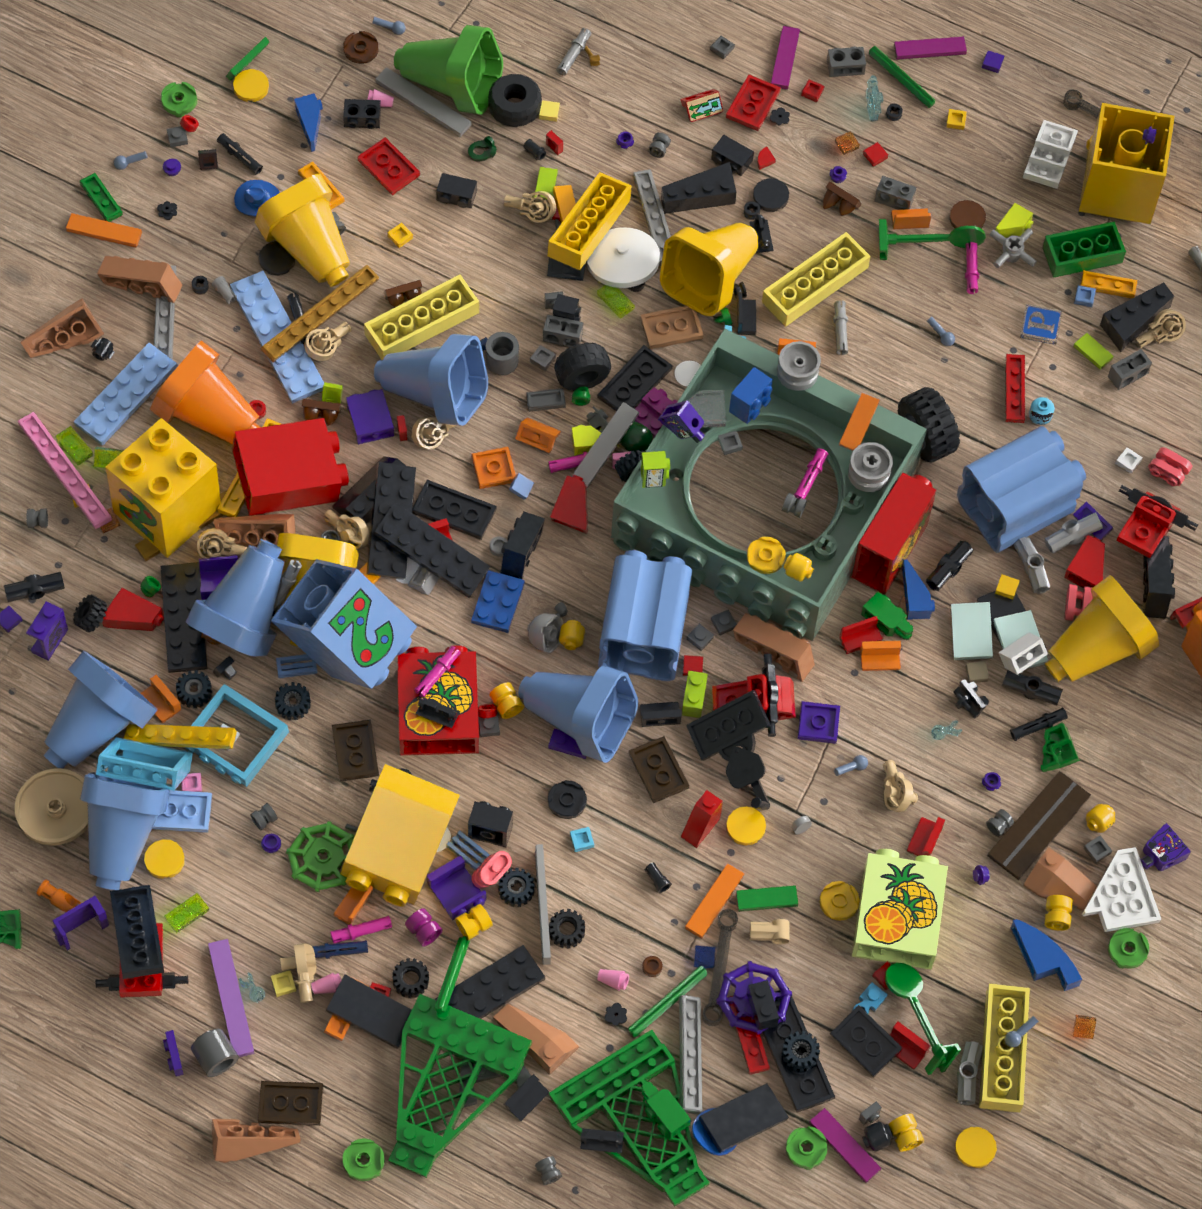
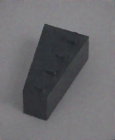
M730 162L662 186L661 202L664 214L735 204L737 192Z
M1163 282L1103 313L1100 326L1118 350L1122 352L1129 343H1132L1142 331L1144 332L1149 327L1148 325L1154 321L1159 312L1171 307L1174 295Z
M1169 536L1163 537L1151 558L1143 555V585H1145L1143 594L1145 607L1143 613L1149 618L1166 619L1171 599L1175 598V588L1172 587V584H1174V573H1171L1174 560L1170 558L1173 545L1169 542Z

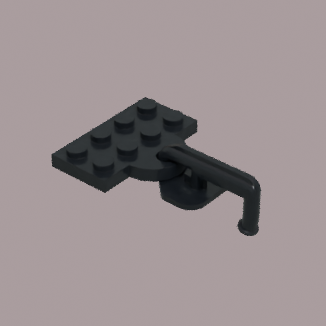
M752 690L686 726L700 759L705 761L719 753L723 759L728 761L726 775L730 784L737 789L751 784L756 796L752 799L751 806L754 809L768 810L770 802L759 780L765 775V766L761 756L754 753L756 745L754 735L771 725L756 691Z

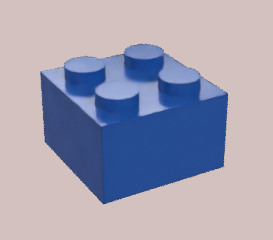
M753 367L731 393L729 412L746 424L751 419L755 420L760 413V409L763 406L766 407L771 400L770 393L773 390L771 387L773 379Z

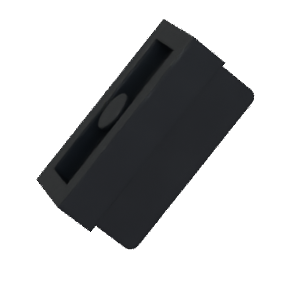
M549 257L547 276L583 281L586 263L578 270Z
M738 292V335H756V300L742 299V292Z
M678 702L640 705L642 727L681 724L682 715Z
M533 1074L503 1105L519 1121H522L549 1094V1091Z

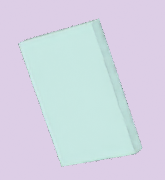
M990 602L951 604L954 660L993 658Z
M1031 610L994 618L993 622L1003 649L1029 632L1040 637ZM1047 655L1028 668L1044 665L1048 661Z

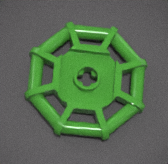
M330 821L317 826L301 828L299 835L290 848L286 850L292 870V878L315 889V892L340 885L345 886L347 877L340 875L338 871L346 859L342 847L347 844L348 849H350L355 836L333 825ZM325 832V835H322L320 838L311 836L313 834ZM330 833L342 838V840L338 841L332 838ZM306 838L308 840V843L306 844L303 850L299 849V847ZM327 852L328 858L321 860L318 854ZM297 856H303L305 865L300 868ZM308 870L317 875V880L315 881L303 873ZM334 874L337 877L321 882L323 876L329 877Z

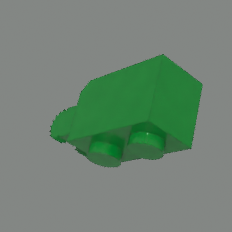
M877 592L862 607L861 615L866 619L876 616L878 619L877 628L886 636L897 634L906 641L911 639L914 628L906 620L907 615L905 611L900 607H896L886 595Z
M644 1082L641 1094L646 1100L645 1112L650 1119L654 1118L658 1123L657 1127L662 1135H667L671 1139L690 1126L691 1118L669 1090L662 1089L658 1091L651 1082Z

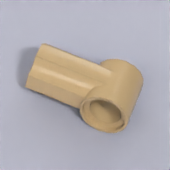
M777 919L772 922H750V940L787 944L790 942V922L785 919Z

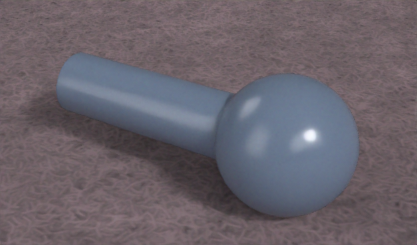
M377 17L373 18L372 24L391 29L396 35H401L406 30L405 24L401 21L393 23Z
M146 151L128 157L120 155L114 159L113 163L115 168L122 170L128 164L146 159L148 156Z
M930 317L927 322L939 334L941 343L945 346H952L955 342L954 334L946 332L933 317Z
M857 755L853 762L835 768L834 773L836 776H839L854 769L864 770L868 766V760L863 755Z
M1032 1016L1017 1031L1008 1032L1005 1036L1006 1044L1009 1047L1019 1046L1021 1037L1039 1021Z

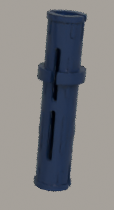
M367 940L339 944L324 943V945L312 946L315 958L326 957V959H330L332 956L368 953ZM357 947V948H354V949L339 950V949H344V948Z

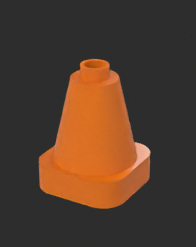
M201 340L161 386L153 400L150 411L168 424L174 418H177L233 445L235 431L260 428L256 424L259 415L216 365L220 354Z

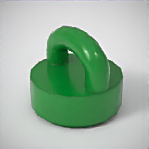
M723 308L720 310L721 316L716 317L714 322H724L725 325L730 326L733 324L728 308Z
M585 386L577 388L572 393V403L578 406L589 404V389Z
M146 576L142 580L140 587L142 593L146 597L151 598L159 592L161 584L156 578Z

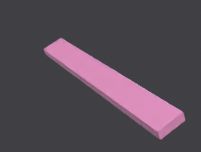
M32 412L18 420V425L95 530L112 520L110 514L37 415Z

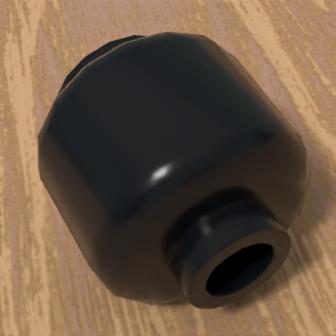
M881 1121L865 1127V1135L862 1136L866 1148L871 1147L874 1152L889 1147L892 1143L891 1140L894 1139L888 1124L884 1125Z

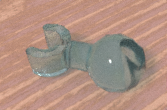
M958 720L952 721L950 726L935 725L931 729V735L934 739L941 740L946 734L960 735L962 729L956 730L952 728L958 724Z
M247 973L250 983L244 982L239 978L240 985L243 988H248L250 991L249 997L252 1001L260 1002L264 999L265 991L254 984L251 973Z

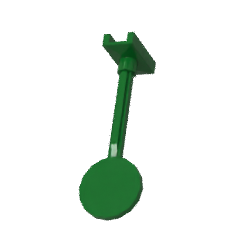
M879 219L880 260H887L889 245H896V243L950 241L956 247L966 248L967 243H969V247L970 242H975L979 246L986 239L985 231L976 226H961L955 228L950 234H888L886 219Z
M904 963L890 965L885 972L884 979L886 985L895 995L909 1000L932 1047L931 1050L934 1056L925 1067L927 1074L931 1075L936 1068H939L941 1073L945 1072L961 1051L958 1043L945 1046L940 1044L917 998L923 989L922 977L918 971Z

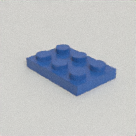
M488 570L471 623L508 633L525 580Z

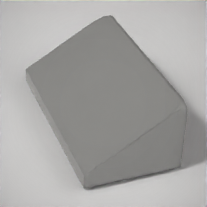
M419 566L409 581L408 586L425 595H429L439 578L422 566Z

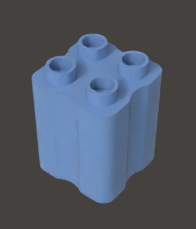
M1040 426L970 463L963 469V483L958 487L957 491L958 501L996 553L1012 546L1020 538L1028 537L1075 511L1076 499L1080 498L1083 481L1086 480V473L1077 460L1070 461L1062 453L1065 449L1064 443L1056 431L1049 433L1044 426Z
M629 550L624 555L615 557L600 638L599 668L607 666L627 674L640 675L661 681H672L675 679L692 576V569L685 565L686 563L683 559L669 556L663 558L662 562L647 560L646 554L636 550Z

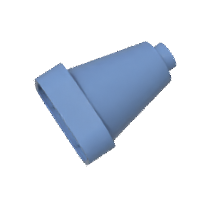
M452 334L442 346L390 353L383 360H379L374 368V378L385 391L433 408L436 418L441 424L459 426L467 424L485 400L488 391V375L481 342L477 336Z
M263 539L260 540L257 547L249 545L207 600H195L185 622L194 629L249 656H267L277 636V633L270 629V624L285 563L282 559L278 558L282 549Z
M83 651L68 669L77 679L44 741L49 747L44 757L61 769L68 763L76 767L132 722L143 728L158 711L152 703L126 680L86 651Z
M601 666L594 676L536 672L532 677L526 676L522 680L518 691L519 698L524 700L526 709L574 738L582 755L605 763L609 762L615 755L635 718L638 708V697L629 675L626 672L607 666Z
M96 772L84 776L80 800L87 802L89 873L97 876L95 886L119 890L121 881L130 880L157 816L166 812L170 790L96 775Z

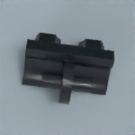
M964 679L953 692L959 700L956 703V707L958 709L964 707L975 719L987 707L989 700L986 696L979 697L976 694L978 686L974 681L967 683Z

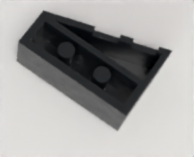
M523 511L520 518H516L515 529L510 530L507 538L508 542H504L501 549L503 560L500 574L523 579L525 566L528 567L530 563L528 559L532 551H535L542 535L545 518Z

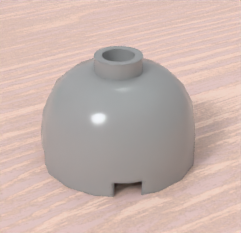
M549 613L536 616L527 628L530 643L540 651L553 652L560 643L557 639L560 634L561 625L564 624L562 618Z

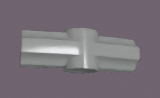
M1093 513L1078 521L1069 520L1062 525V529L1045 538V543L1050 552L1055 553L1069 544L1075 545L1082 542L1085 536L1103 527L1098 515Z
M1029 537L1020 538L1014 543V547L1025 565L1024 570L1029 576L1033 592L1037 594L1045 593L1050 590V585L1043 565L1044 558L1037 553Z
M973 1041L965 1042L957 1072V1103L961 1105L975 1104L976 1075L983 1046ZM969 1070L972 1075L965 1076L962 1071Z

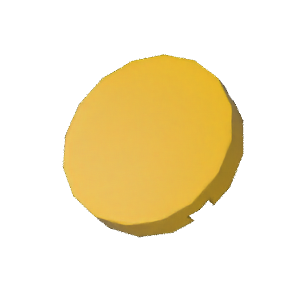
M244 70L234 79V93L239 99L246 102L248 100L253 102L259 101L268 94V78L259 70Z
M760 537L758 540L751 542L747 549L749 566L761 574L775 573L782 568L785 562V549L778 540L772 537Z
M739 807L728 816L726 824L727 833L737 844L744 846L754 845L764 836L766 829L765 818L761 812L752 807Z
M162 839L148 847L145 852L144 862L152 876L159 879L171 878L181 872L185 856L178 843Z
M835 881L824 887L819 902L820 908L826 916L833 920L841 921L854 916L858 910L860 899L858 892L852 885L846 884L843 881Z
M970 1127L963 1130L958 1135L955 1143V1153L958 1159L968 1167L982 1168L987 1166L994 1159L997 1151L993 1135L981 1127Z

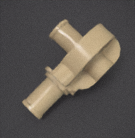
M537 191L531 194L524 193L522 197L525 198L506 195L504 201H507L504 202L505 207L525 210L521 211L520 214L526 215L531 221L536 223L550 220L556 211L554 198L545 191ZM548 215V216H547L546 218H544V219H538V218H541V217H543V216Z
M1173 309L1162 310L1156 315L1154 322L1148 325V332L1135 338V342H1137V346L1141 349L1154 340L1158 344L1163 341H1175L1185 331V318L1181 313Z
M343 322L335 329L326 327L325 329L311 331L304 343L307 356L317 361H326L332 358L336 348L341 345L342 341L340 338L351 332L350 325L346 326L348 323Z
M422 417L414 423L411 438L420 448L434 449L442 443L443 438L449 435L445 432H448L449 429L457 425L441 424L436 417Z
M328 510L324 514L326 517L323 519L334 526V531H337L342 542L350 543L356 549H361L367 545L371 526L366 524L361 518H350L346 514L338 516L332 510Z
M215 528L202 532L197 541V551L202 558L235 555L240 557L247 547L236 545L234 543L235 538L228 537L225 532Z
M888 760L885 761V764L883 763L886 778L884 779V802L889 810L903 812L910 804L914 805L917 802L918 795L913 792L911 782L904 778L903 773L897 772L895 761Z
M309 944L294 945L295 956L280 958L281 969L284 971L297 968L299 980H295L294 983L299 987L300 1003L312 1002L310 983L314 981L317 968L314 949Z

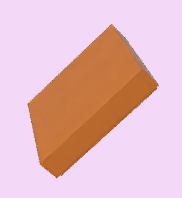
M509 447L471 454L479 489L513 482L515 471Z

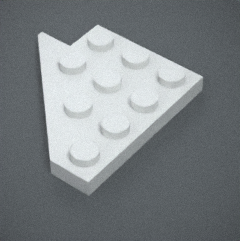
M1136 847L1118 850L1115 853L1082 913L1083 916L1099 914L1104 932L1154 924L1161 921Z

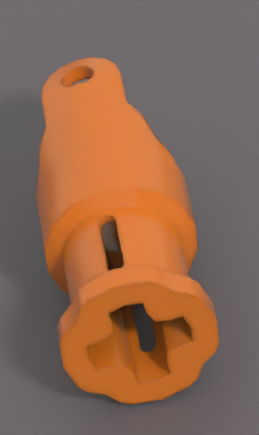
M47 879L41 883L36 892L38 896L47 898L52 905L64 912H68L78 906L77 904H81L79 900L63 889H57L51 885Z

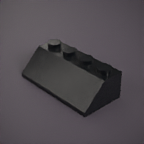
M383 456L378 461L406 466L398 458ZM377 463L332 506L334 510L341 515L346 514L350 518L359 517L366 524L372 519Z

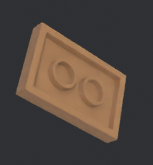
M687 305L640 315L649 349L703 339L704 335L697 312Z

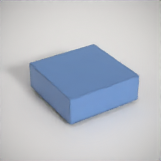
M1078 285L1074 304L1092 307L1096 289Z
M518 473L515 475L509 490L525 500L534 482Z

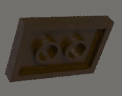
M371 719L332 725L340 782L379 776Z
M665 736L629 750L628 754L653 804L689 789L690 785Z
M261 1081L258 1123L321 1126L323 1083Z

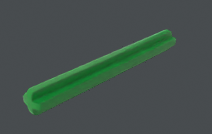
M873 46L869 50L870 56L928 108L935 104V99L879 48Z
M466 936L458 938L434 1007L438 1014L445 1013L470 943Z
M699 966L629 1026L628 1032L633 1037L638 1036L675 1004L681 995H685L707 976L705 968Z

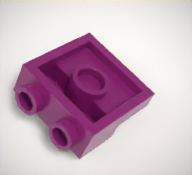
M653 387L635 408L639 412L635 421L646 426L652 432L653 438H655L663 426L658 418L668 405L675 404L678 401H671L663 389L657 390Z

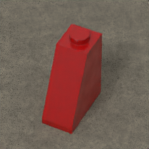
M567 475L550 518L556 523L587 534L586 484L583 478L577 475L572 477Z
M1088 535L1067 568L1064 578L1082 588L1084 586L1093 588L1103 580L1105 543L1097 537Z
M121 588L107 608L106 616L102 618V624L106 628L154 631L156 626L161 625L164 616L161 607Z
M706 790L694 805L681 838L695 848H698L720 820L723 801Z

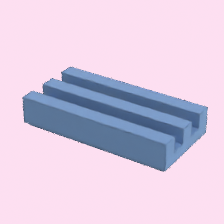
M307 654L276 658L278 678L317 674L316 662L312 660V662L293 663L281 666L284 663L312 659Z
M460 830L446 844L447 848L457 856L461 855L464 861L474 870L490 856ZM459 839L463 840V841H464L466 844H468L472 849H474L477 853H479L483 858H481L479 855H477L474 851H472L468 846H466V845H465L463 842H461ZM456 843L458 846H460L463 850H465V852H467L474 859H476L478 863L476 864L474 861H472L468 856H466L457 847H455L454 844Z

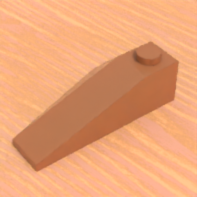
M82 298L65 308L20 343L30 358L61 349H69L81 344H89L104 335V332Z
M267 514L214 519L215 529L222 530L228 537L235 538L234 543L236 545L239 544L245 547L249 545L257 547L261 539L277 545L278 534L296 533L294 514Z
M1049 847L1023 885L1039 897L1045 899L1051 895L1067 896L1073 900L1072 906L1083 911L1097 888L1093 882L1068 860Z
M509 1004L493 1017L503 1029L532 1040L528 1054L549 1075L579 1048L565 1032Z
M212 1119L213 1154L215 1161L222 1163L242 1160L294 1145L301 1141L298 1129L274 1125L264 1128L255 1122H252L250 1126L240 1124V1120Z

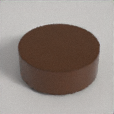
M649 956L644 959L642 970L646 976L657 977L662 972L663 964L658 957Z

